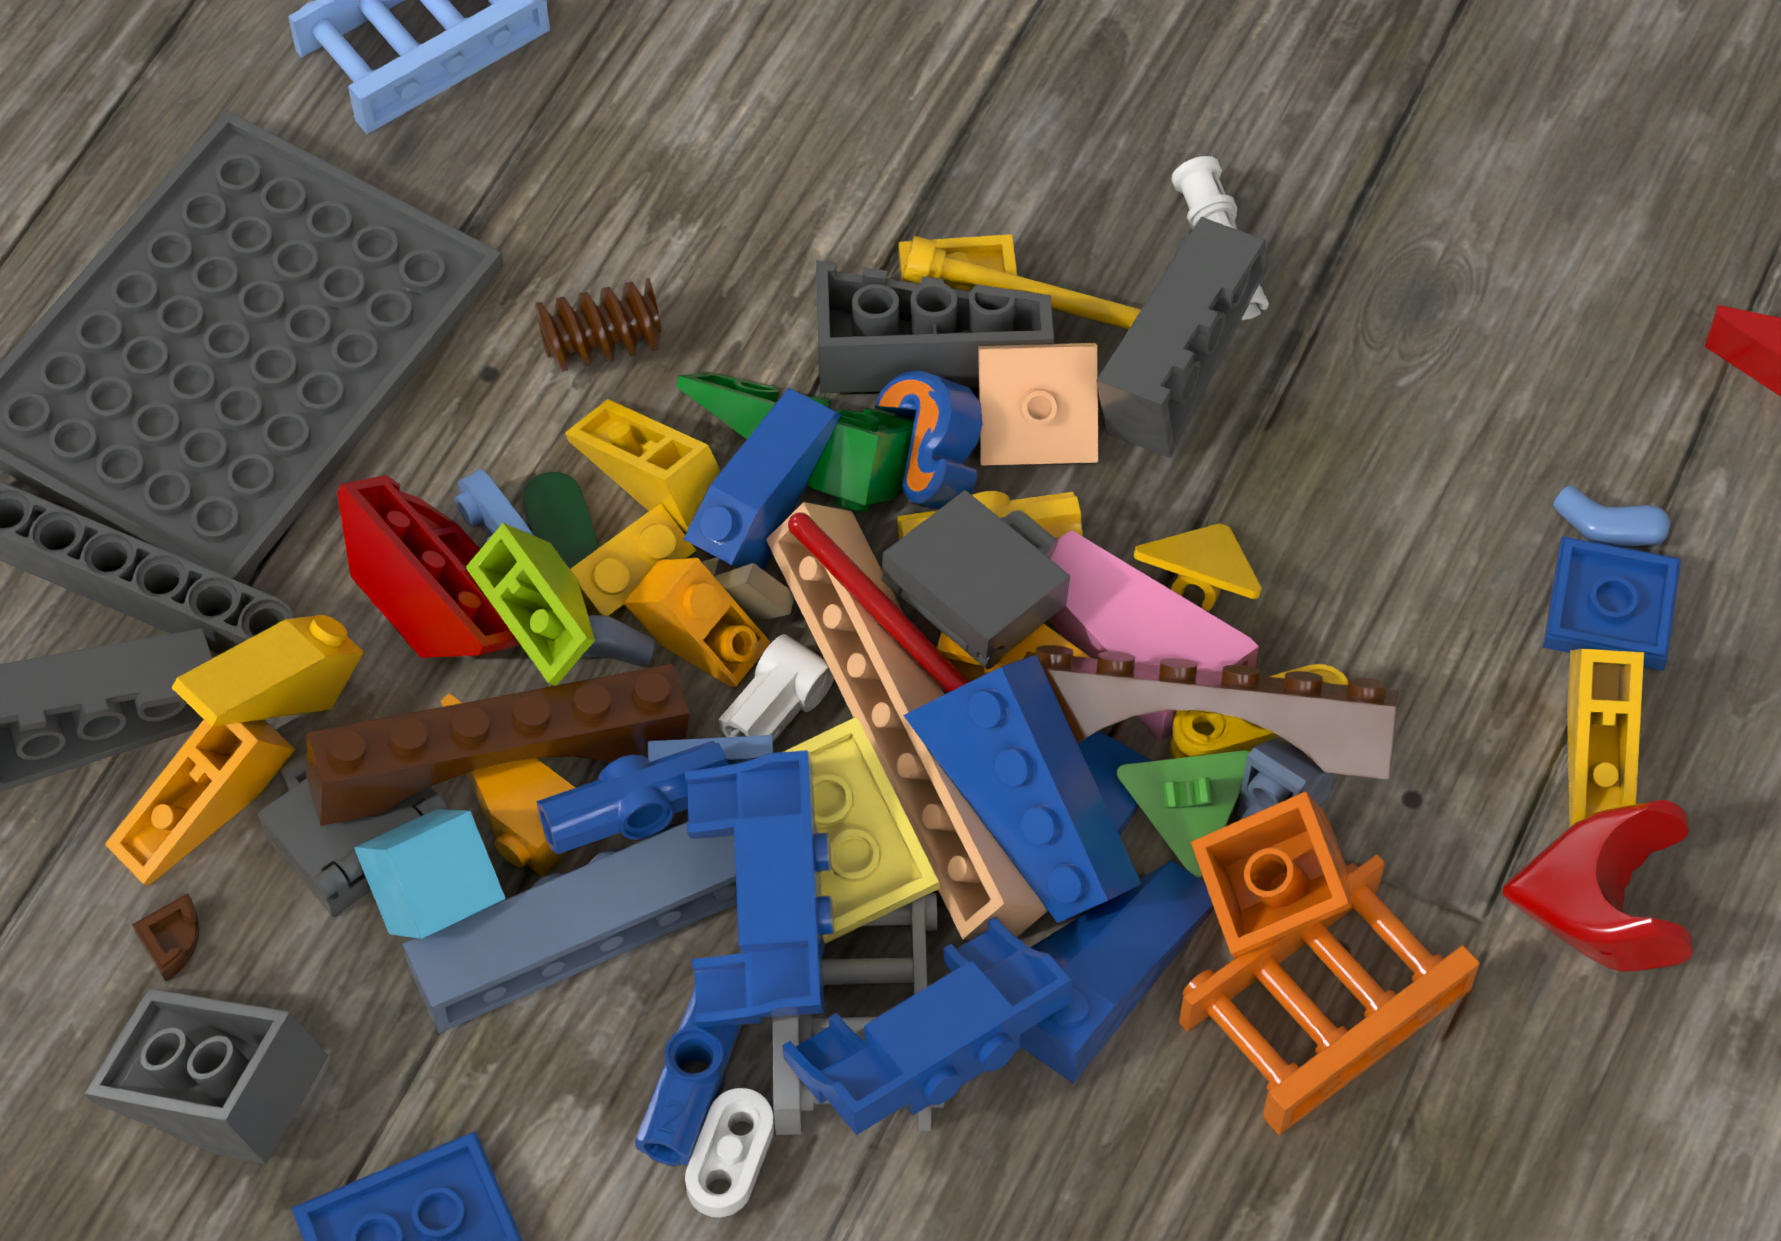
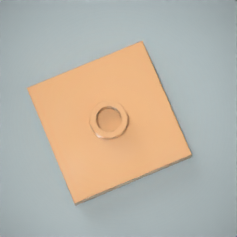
M1096 343L978 346L979 402L981 403L983 423L980 432L981 465L1098 463V386L1096 381L1098 369Z

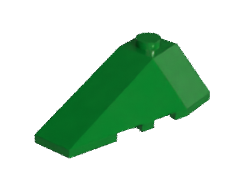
M709 371L678 375L676 384L678 389L746 439L749 438L778 402L780 392L775 386ZM815 395L809 397L830 408L832 399ZM868 407L863 409V413L851 410H834L840 413L841 416L807 484L814 490L836 496V505L851 510L868 511L870 504L894 500L902 487L915 420Z

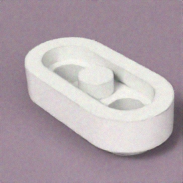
M746 1088L731 1089L718 1096L709 1109L685 1173L686 1190L691 1204L699 1212L707 1216L726 1217L735 1214L745 1206L750 1198L774 1132L772 1108L766 1098L760 1093ZM740 1121L748 1122L753 1126L751 1132L742 1136L733 1134L730 1128L733 1124ZM717 1179H724L731 1184L729 1190L722 1194L712 1193L707 1187L712 1181Z

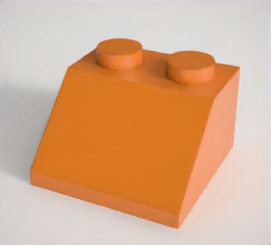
M1306 791L1190 842L1229 951L1234 958L1352 908L1348 869L1327 814Z

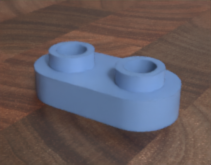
M478 469L458 481L461 494L454 497L455 504L461 516L470 527L473 528L480 525L489 537L486 539V542L502 523L533 535L527 524L485 471Z

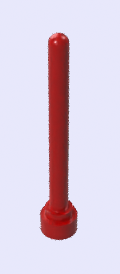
M799 512L790 517L788 521L790 532L946 693L969 683L966 677L809 515Z

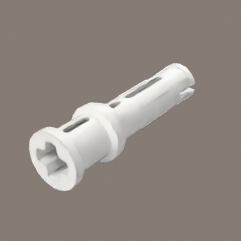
M1212 156L1196 157L1184 162L1173 172L1171 180L1175 189L1184 194L1190 209L1187 219L1191 229H1194L1201 217L1237 229L1234 222L1237 216V206L1234 199L1225 194L1219 179L1222 172L1218 160ZM1260 284L1241 320L1254 318L1261 314L1260 309L1266 310L1269 303Z

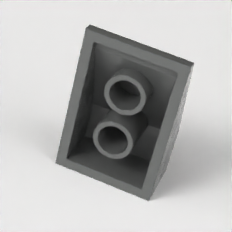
M148 989L84 1095L96 1104L214 1154L266 1164L327 1060L328 1055L289 1011Z

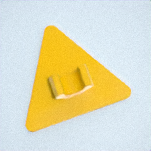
M1215 524L1135 547L1133 556L1136 560L1179 574L1171 588L1175 593L1183 596L1189 584H1195L1202 588L1205 594L1202 609L1205 611L1211 610L1221 589L1251 599H1258L1260 597L1262 587L1231 528L1227 525Z

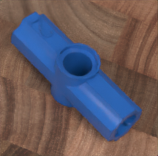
M713 740L649 762L648 758L643 755L623 756L606 766L597 781L536 801L538 816L545 838L552 852L555 851L556 854H560L620 832L629 839L650 837L665 828L671 821L674 813L688 809L685 771L728 766L727 757L719 742L715 743Z
M695 988L678 1032L666 1044L665 1065L635 1140L637 1150L645 1153L655 1162L672 1167L680 1164L688 1165L713 1101L720 1096L724 1089L725 1069L742 1025L698 1028L694 1021V1013H696ZM692 1061H702L709 1065V1068L696 1074L687 1073L680 1069L683 1065Z

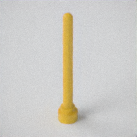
M914 236L902 276L903 281L918 284L921 283L922 276L945 279L969 287H974L977 284L1051 295V307L1054 310L1129 330L1141 311L1138 308L945 256L946 250L936 248V241Z

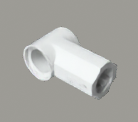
M787 634L780 635L768 646L760 658L755 670V678L718 719L719 729L727 737L772 735L774 742L800 710L804 712L811 711L829 691L834 677L825 659Z

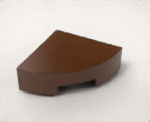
M188 893L132 924L136 935L165 982L175 976L187 964L194 953L199 936V921L192 899Z

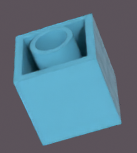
M436 809L354 847L388 933L391 935L423 939L506 899L471 811Z

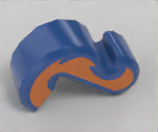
M920 370L907 371L895 376L881 390L874 407L905 418L915 419L902 483L905 495L910 501L935 510L942 508L964 490L973 495L978 477L977 471L974 468L963 465V463L979 440L983 425L981 403L969 387Z

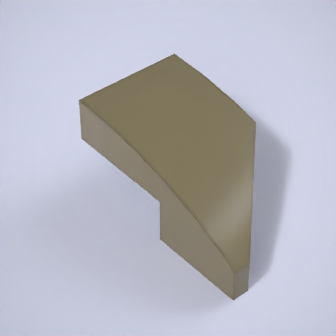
M718 557L702 562L751 620L772 619L790 614L794 602L791 590L754 563L735 568Z

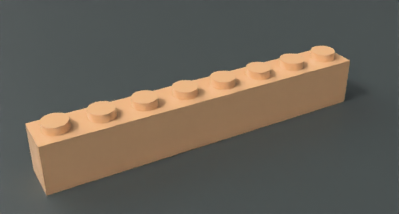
M803 502L766 538L786 582L853 718L858 716L934 870L941 887L938 891L962 939L973 940L988 931V921L994 917L1017 938L1048 911L903 716L945 694L942 688L800 543L788 528V521L793 514L802 512L809 515L902 611L892 589L882 582L883 572L852 511Z

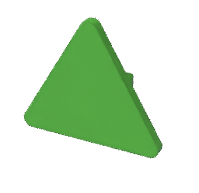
M1243 750L1124 764L1117 770L1119 780L1187 871L1197 878L1203 876L1190 842L1226 826L1241 792L1249 751Z

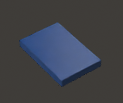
M476 1131L291 1208L304 1241H523Z

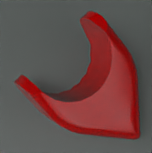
M1655 800L1594 813L1576 822L1564 831L1503 886L1502 894L1509 903L1584 956L1609 969L1621 972L1641 971L1684 963L1693 954V939L1686 928L1670 921L1630 916L1624 913L1622 904L1625 900L1624 888L1630 883L1632 871L1640 867L1652 852L1663 850L1685 839L1689 833L1688 816L1683 808L1667 800Z

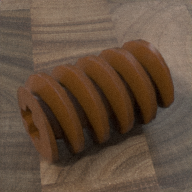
M646 278L643 296L633 282L624 283L621 301H619L610 287L601 288L598 306L588 292L579 293L576 311L572 309L565 297L556 298L554 316L550 315L542 302L535 303L539 329L547 358L553 357L562 372L568 371L570 354L573 352L577 353L586 367L591 365L593 348L599 347L607 361L614 359L615 344L617 342L622 343L630 356L636 355L639 337H644L652 351H656L659 348L661 323L650 278Z

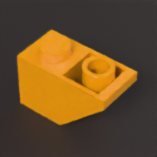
M698 558L658 560L624 602L625 606L661 646L730 687L738 686L771 644L768 638Z

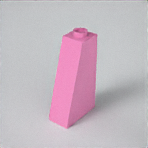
M1071 530L1057 539L1058 543L1051 560L1070 575L1066 606L1048 620L1067 641L1089 657L1098 659V654L1102 652H1122L1133 655L1135 663L1160 665V660L1180 658L1196 662L1197 669L1218 672H1222V668L1226 665L1256 666L1259 646L1247 635ZM1165 710L1138 715L1137 717L1160 741H1163L1173 734V721L1177 710Z

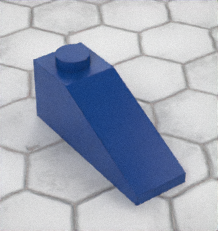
M788 388L712 482L684 540L730 565L740 568L754 563L764 570L772 555L766 538L792 514L841 414Z

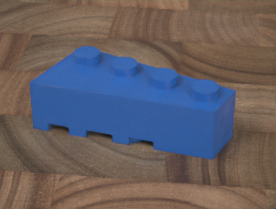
M1037 655L1002 666L903 715L1057 923L1141 885V881Z

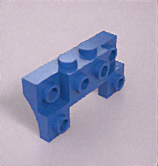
M808 750L768 753L756 759L738 764L685 771L689 818L687 833L690 839L734 836L739 947L743 952L692 959V968L695 972L696 1013H694V1021L696 1026L701 1028L763 1023L762 1017L825 1013L822 955H824L823 935L834 934V911L831 895L821 896L820 872L831 871V851L828 832L818 833L815 824L812 759Z
M994 917L988 921V931L958 949L952 944L943 948L944 963L952 971L950 974L865 1024L866 1042L856 1035L842 1018L835 1013L829 1017V1027L797 1046L791 1040L782 1045L784 1060L819 1103L822 1104L828 1100L852 1131L858 1135L903 1106L913 1116L931 1104H942L952 1098L963 1084L984 1071H995L1004 1066L1013 1057L1014 1053L1020 1050V1034L1072 1003V979L1048 953L1038 952L1026 946Z

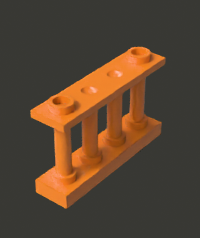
M1377 854L1360 867L1355 863L1347 865L1352 908L1242 954L1216 973L1211 969L1205 970L1197 975L1185 987L1182 993L1183 1000L1179 1024L1185 1031L1188 1032L1210 1016L1269 1081L1266 1087L1268 1093L1262 1117L1279 1136L1472 989L1480 963L1463 945L1446 958H1443L1441 954L1433 956L1376 896L1375 893L1379 889L1385 862ZM1355 909L1414 972L1412 976L1413 983L1398 994L1393 990L1385 992L1327 928ZM1307 944L1366 1008L1364 1012L1365 1019L1349 1031L1344 1026L1337 1028L1279 965ZM1259 980L1318 1045L1315 1050L1317 1055L1301 1067L1296 1063L1288 1065L1231 1002V999Z

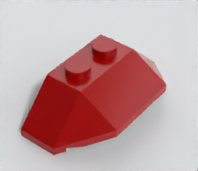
M387 475L342 483L340 485L337 496L350 577L420 658L476 656L521 645L466 569V566L480 549L455 521L421 498L400 491V484Z

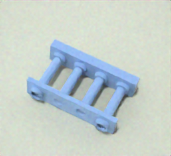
M316 0L305 4L300 10L288 16L295 50L300 57L303 58L323 46L354 82L348 86L354 118L366 134L380 128L550 31L546 0H488L492 4L491 6L469 18H464L449 0H420L446 30L423 44H418L389 11L390 8L405 0ZM367 21L373 24L400 55V57L377 70H372L342 36Z

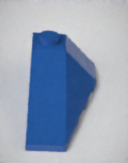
M1172 860L1140 879L1141 885L1096 906L1030 947L1038 952L1048 953L1072 979V1003L1020 1034V1047L1073 1084L1214 910L1205 882Z

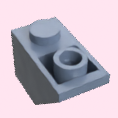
M1277 736L1254 747L1247 755L1237 815L1244 819L1305 791L1321 807L1330 795L1334 773H1325L1302 750L1282 737Z

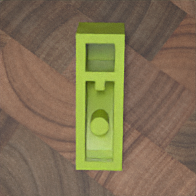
M502 523L466 566V569L549 684L557 686L595 641L578 579L550 542Z

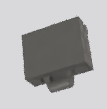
M964 490L883 552V575L881 580L988 670L994 667L1003 655L1066 606L1070 575L1051 560L1058 540L1022 510H1017L1009 513L1006 517L999 518L973 495Z
M305 751L281 768L289 791L257 813L266 838L334 918L371 891L354 847L433 810L450 809L444 799L430 787L405 799L383 814L321 826L306 777L307 751Z

